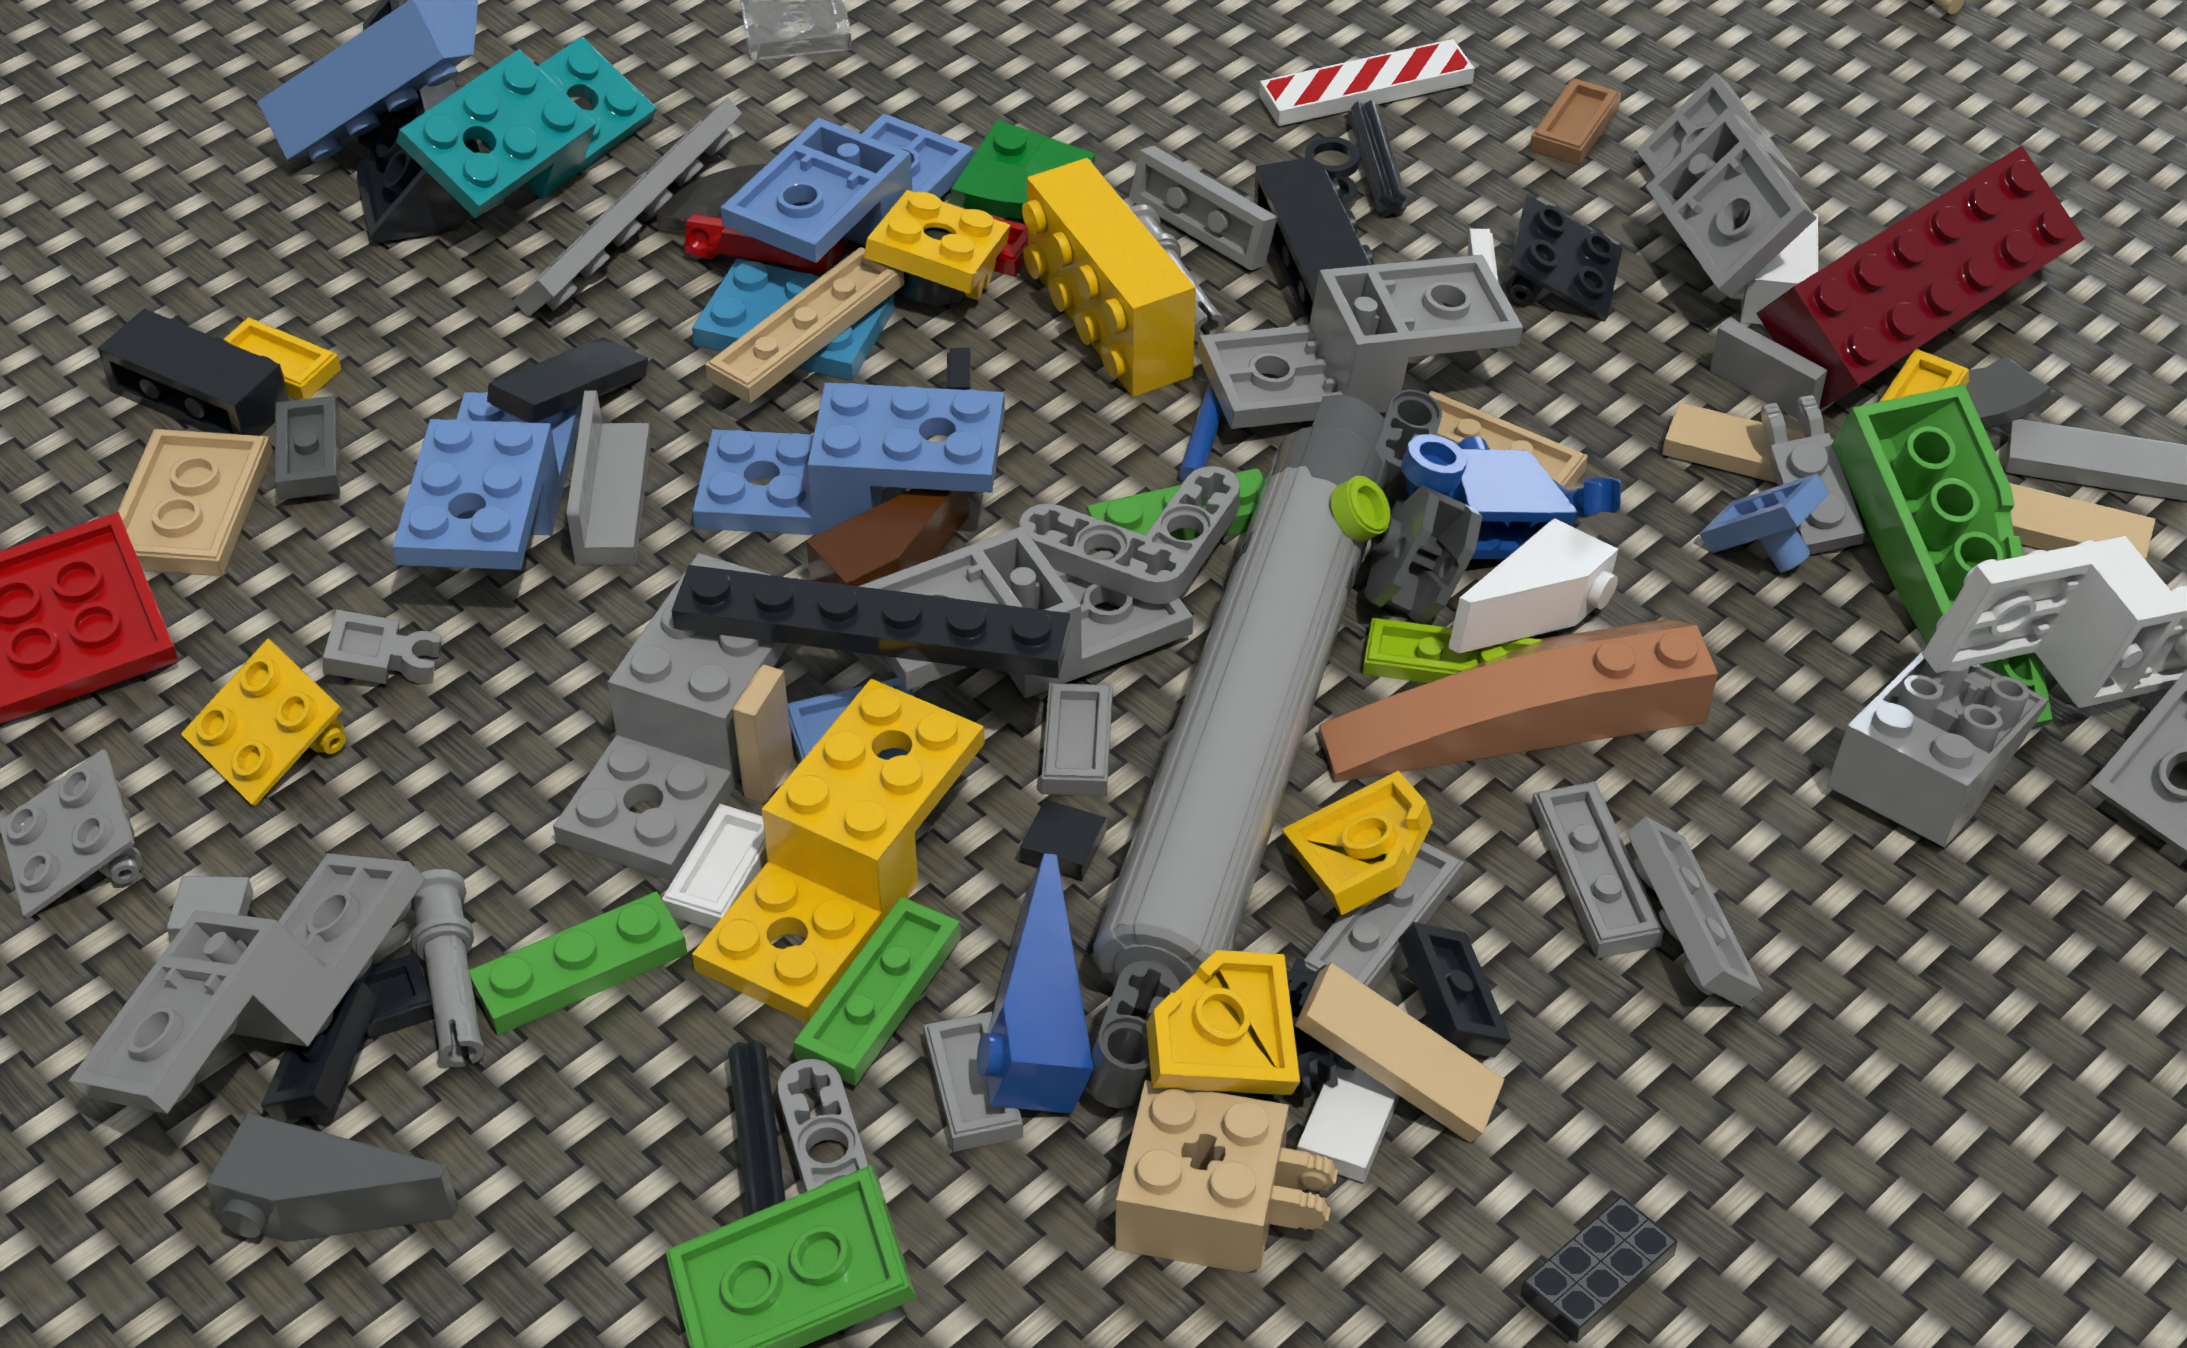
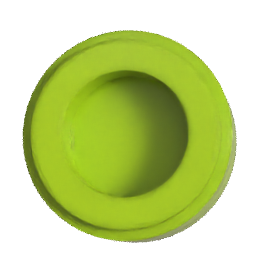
M1354 476L1334 488L1331 494L1332 512L1337 524L1348 537L1358 542H1365L1387 530L1390 521V507L1385 494L1375 482L1365 476Z

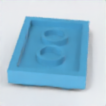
M737 258L692 327L694 345L723 351L819 279L820 276ZM892 294L798 366L797 369L853 381L894 312V295Z

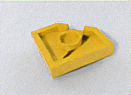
M1396 771L1282 828V832L1291 853L1338 912L1344 915L1357 907L1372 903L1379 896L1403 884L1433 821L1426 801L1399 771Z
M1216 950L1198 967L1190 979L1175 993L1171 992L1154 1008L1146 1022L1152 1088L1292 1095L1300 1083L1284 954Z

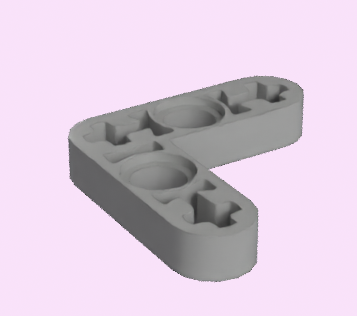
M1209 466L1194 470L1185 479L1146 536L1050 503L1038 504L1027 509L1020 518L1019 527H1024L1055 570L1143 602L1165 604L1176 600L1184 593L1237 516L1240 499L1239 479L1233 472L1221 467ZM1202 499L1208 500L1206 510L1202 508ZM1189 528L1196 530L1201 535L1193 540H1179L1172 537L1170 533L1177 529ZM1099 547L1111 548L1118 553L1115 557L1105 560L1094 559L1087 555L1090 550Z

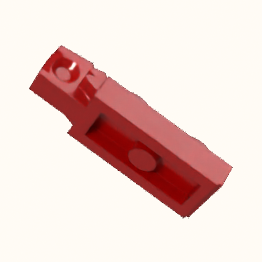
M693 214L686 220L685 252L709 260L718 254H726L766 265L771 262L791 265L793 271L814 275L828 271L843 255L844 236L815 263L723 226L721 218Z

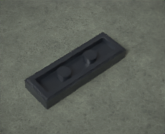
M602 337L490 382L488 385L487 402L525 422L537 423L582 404L584 391H597L598 396H601L645 377L648 357Z

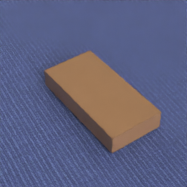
M1572 78L1531 135L1530 151L1580 166L1618 111L1621 93Z

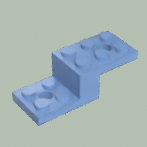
M884 113L862 134L817 118L721 206L722 225L816 263L843 236L846 239L866 246L868 236L906 190L928 192L940 199L955 184L973 157L974 149L971 146Z
M825 382L814 435L712 429L693 507L695 529L818 535L880 505L884 487L992 493L1005 413L1004 392ZM937 435L948 437L946 441L942 442L926 440L931 436ZM760 478L772 479L767 485L751 484L752 481Z
M464 392L457 419H430L392 546L396 565L521 570L529 536L553 535L579 430L581 404L537 423H528L487 402L488 392Z

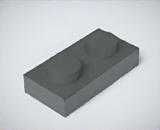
M335 396L276 402L275 485L279 500L340 493L339 410Z

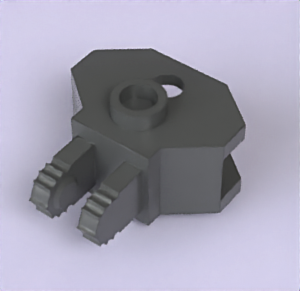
M1424 485L1418 488L1405 502L1399 499L1396 500L1391 510L1387 530L1371 540L1372 551L1369 556L1372 562L1364 595L1375 605L1382 607L1387 604L1406 612L1414 622L1419 624L1428 623L1446 607L1474 555L1482 515L1475 508Z

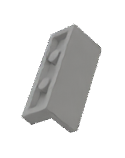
M584 391L567 504V520L575 565H636L652 442L650 424L602 423L597 391Z

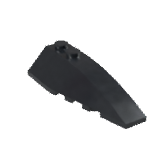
M383 0L363 23V31L408 0ZM453 78L435 87H429L427 84L416 92L419 97L418 101L397 112L390 113L387 110L377 117L380 122L378 127L358 136V142L367 147V159L363 158L357 163V179L369 236L377 242L456 230L470 215L454 197L396 142L399 130L458 90ZM477 139L464 141L465 146L474 153L480 152Z

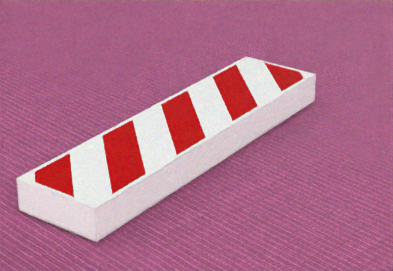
M1450 39L1260 81L1259 96L1277 125L1284 126L1351 111V107L1357 101L1365 104L1371 100L1379 105L1473 83L1474 67L1455 40Z

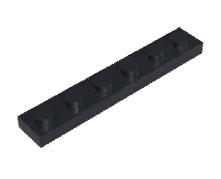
M688 565L671 610L674 629L1057 679H1059L1071 632L1070 613L694 565Z

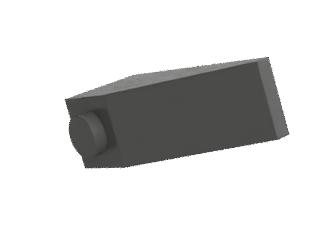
M251 1113L245 1115L206 1182L221 1224L243 1237L256 1238L259 1235L285 1242L452 1219L458 1208L448 1166L445 1164Z

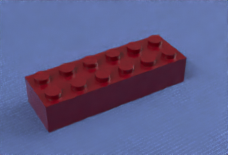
M2020 146L1793 286L1756 314L1774 342L1827 370L1819 406L1821 410L2085 239L2023 146Z

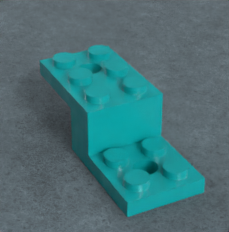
M581 36L539 66H536L518 49L399 130L396 142L476 219L524 184L540 199H543L652 121L657 108ZM570 97L586 99L591 103L593 109L590 111L581 109ZM478 139L491 152L487 154L474 153L465 146L464 141Z

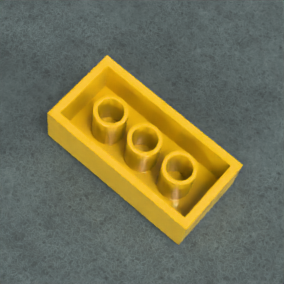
M1085 158L1027 177V202L1023 203L1022 206L1023 218L1028 228V246L1023 251L1026 268L1032 278H1039L1048 289L1057 310L1060 312L1065 311L1074 322L1082 342L1086 345L1091 344L1100 355L1108 375L1113 379L1118 378L1132 397L1194 376L1196 287L1091 161Z

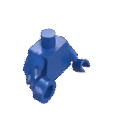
M1433 434L1415 436L1408 443L1401 462V470L1408 479L1406 492L1409 497L1424 485L1475 508L1482 515L1476 550L1471 559H1506L1554 518L1572 526L1574 520L1597 515L1599 512H1620V479L1608 477L1587 478L1584 480V488L1568 490L1549 476L1533 454L1525 450H1490L1486 441L1477 436L1468 437L1458 444L1445 437Z

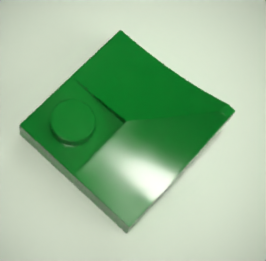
M997 119L951 188V204L967 209L981 210L995 216L1023 218L1022 206L1023 203L1027 202V177L1088 158L1094 165L1095 153Z

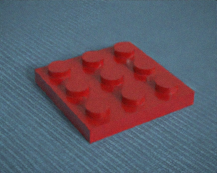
M119 512L0 551V724L179 661Z

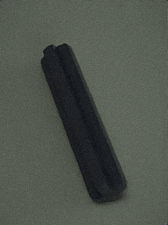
M1371 100L1365 104L1357 101L1351 107L1352 116L1350 122L1376 209L1384 217L1392 213L1399 216L1406 209L1404 202L1407 196L1379 106Z
M752 1040L748 1043L737 1042L728 1051L748 1216L786 1200L766 1046L758 1040Z

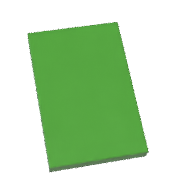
M871 1165L665 1250L690 1348H800L917 1299L879 1178Z

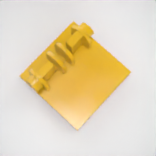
M269 638L266 639L181 733L254 807L309 747L316 752L334 754L346 742L344 725L336 718L343 708Z

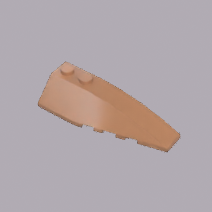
M1664 619L1549 637L1319 725V736L1334 782L1336 783L1391 774L1396 771H1410L1706 723L1718 672L1698 626L1690 623Z

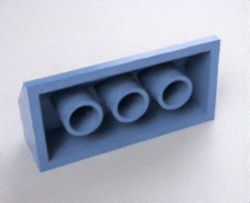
M409 0L257 101L286 159L291 160L309 156L312 162L327 159L342 149L339 142L350 135L351 138L358 137L378 127L380 122L377 117L387 110L393 113L414 104L419 100L416 92L427 84L429 87H435L458 75L459 72L456 66L474 55L478 1Z

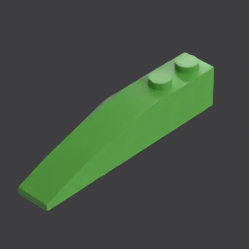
M1965 384L1853 407L1832 443L1833 450L1841 464L1845 478L1876 550L1926 645H1928L1937 630L1936 624L1938 620L1951 608L1964 586L1965 576L1973 567L1990 559L1999 561L2023 556L2020 536L2014 535L2011 510L2015 506L2012 488ZM2035 652L1979 664L2001 676L2017 679L2024 683L2029 690L2049 699L2043 663ZM2049 700L2046 708L2032 728L2048 725L2052 720Z

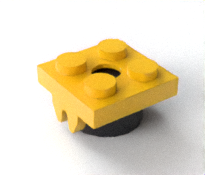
M906 190L868 236L864 258L904 271V285L897 291L914 301L930 305H950L961 302L966 297L979 300L982 290L989 287L996 258L1007 244L1011 225L993 219L990 214L976 209L966 210L945 203L934 194Z

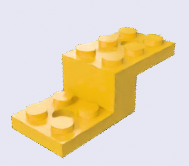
M870 679L762 808L768 862L692 953L694 971L802 1022L808 1023L899 898L902 896L907 899L917 887L918 870L915 832L985 744L984 726L874 679ZM890 748H899L908 752L907 755L895 756L889 760L877 756L881 751ZM787 934L799 935L805 939L801 945H794L785 949L776 948L771 944L776 938Z

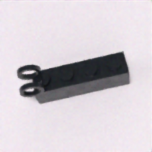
M1324 137L1314 140L1306 147L1305 158L1258 165L1255 171L1254 203L1278 216L1270 247L1305 325L1310 324L1320 270L1374 265L1371 249L1367 244L1361 245L1357 236L1355 216L1349 210L1355 205L1357 200V185L1349 176L1354 174L1359 167L1360 152L1355 144L1339 137ZM1324 151H1338L1347 155L1350 160L1341 165L1330 166L1318 162L1314 157ZM1340 188L1347 192V195L1341 198Z

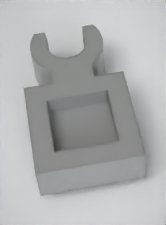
M336 609L323 655V673L386 684L389 671L393 670L401 672L406 679L415 683H433L435 661L417 657L429 656L439 658L441 653V636L429 631H417L407 636L399 635L400 620Z

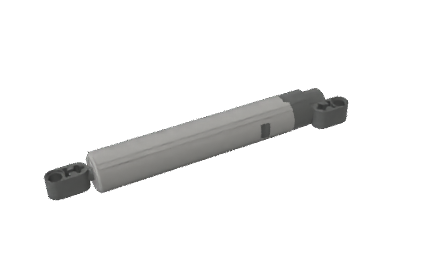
M1408 389L1395 393L1390 400L1384 418L1371 405L1358 398L1344 395L1323 396L1312 427L1302 428L1295 433L1287 435L1275 453L1241 545L1239 560L1231 572L1093 945L1094 962L1101 971V976L1113 985L1114 991L1091 1054L1094 1070L1086 1085L1092 1096L1106 1106L1115 1108L1133 1106L1141 1099L1145 1080H1151L1146 1022L1154 1008L1171 992L1175 993L1190 979L1198 967L1216 950L1232 951L1346 609L1347 597L1354 585L1368 541H1355L1341 530L1332 512L1331 494L1336 486L1352 477L1365 476L1381 488L1388 500L1390 509L1393 508L1396 500L1399 499L1405 502L1409 498L1406 492L1408 479L1401 470V462L1407 445L1415 436L1421 434L1436 435L1442 419V409L1439 403L1431 395L1423 391ZM1134 1008L1147 1012L1146 1019L1132 1016ZM1116 1059L1124 1060V1061L1128 1062L1129 1064L1122 1063V1062H1120V1061H1118V1060H1116Z

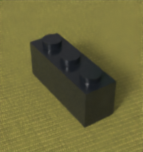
M145 308L98 347L112 393L204 432L261 436L275 423L276 402L289 401L284 374L280 364L266 356L256 355L232 345L220 337L210 336L188 327L176 319H169Z

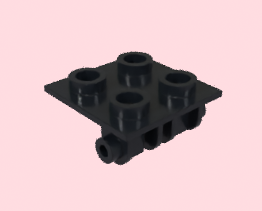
M1527 195L1508 267L1512 270V273L1507 279L1506 291L1513 302L1526 304L1536 298L1542 289L1545 288L1605 322L1609 314L1622 247L1613 243L1604 234L1594 232L1565 216L1558 208L1546 205Z

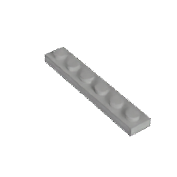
M728 97L711 110L513 299V302L527 317L544 304H547L552 311L558 308L578 289L571 281L578 273L585 279L593 274L610 258L604 248L611 241L617 248L621 246L642 226L636 219L642 211L650 217L673 196L666 188L669 184L675 181L679 187L682 186L704 166L697 158L703 151L711 157L733 137L727 128L742 112Z

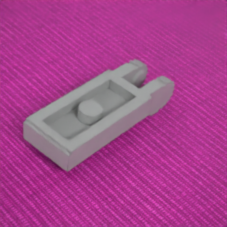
M1809 395L1798 398L1797 417L1802 425L1805 438L1788 441L1786 424L1777 403L1762 405V426L1770 448L1768 458L1778 486L1817 473L1830 492L1819 506L1796 527L1811 554L1863 544L1865 531L1841 464L1833 450L1830 433H1825L1823 417L1815 397Z

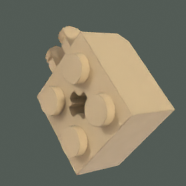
M1145 1080L1116 1197V1250L1243 1273L1261 1268L1270 1224L1295 1229L1301 1227L1304 1230L1311 1229L1314 1231L1315 1229L1321 1230L1325 1222L1329 1221L1331 1207H1328L1325 1201L1326 1198H1321L1319 1194L1304 1193L1303 1191L1306 1189L1312 1192L1319 1191L1320 1193L1325 1190L1329 1191V1188L1336 1184L1338 1169L1332 1163L1333 1160L1327 1159L1326 1156L1311 1155L1310 1152L1286 1148L1288 1104L1212 1091L1152 1088V1081Z

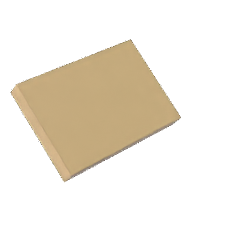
M165 429L153 430L117 511L120 513L143 571L212 576L224 575L273 453L268 436Z

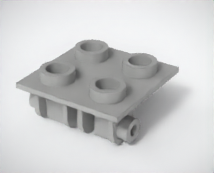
M104 749L97 752L78 767L70 770L61 779L25 804L16 808L11 814L0 821V831L22 915L26 919L32 917L97 870L117 884L130 883L139 875L143 859L139 850L133 847L135 844V833L130 823L129 812L123 806L121 799L122 789L119 782L115 779L108 752Z

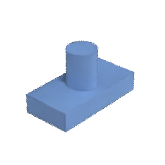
M1816 473L1732 501L1699 534L1711 553L1758 539L1778 571L1785 572L1802 563L1811 554L1796 527L1819 506L1830 492Z

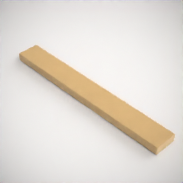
M1679 402L1664 441L1662 455L1777 483L1768 458L1770 448L1762 422ZM1786 428L1788 441L1805 438L1803 432ZM2009 483L2012 488L2015 505L2011 510L2014 535L2020 536L2022 545L2050 551L2076 546L2088 540L2097 542L2126 536L2143 558L2147 559L2155 518ZM1851 492L1854 503H1856L1854 496Z

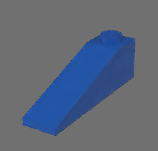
M1043 854L1023 899L988 1032L983 1033L978 1045L977 1070L980 1076L987 1077L990 1105L994 1107L1072 1113L1094 1070L1057 855Z

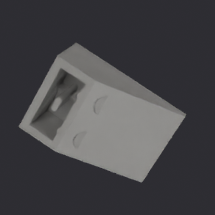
M1923 650L1847 725L1827 787L1945 848L1974 816L2046 708L2049 699L2029 690L2021 681L2001 676L1979 664L1936 673L1922 655Z

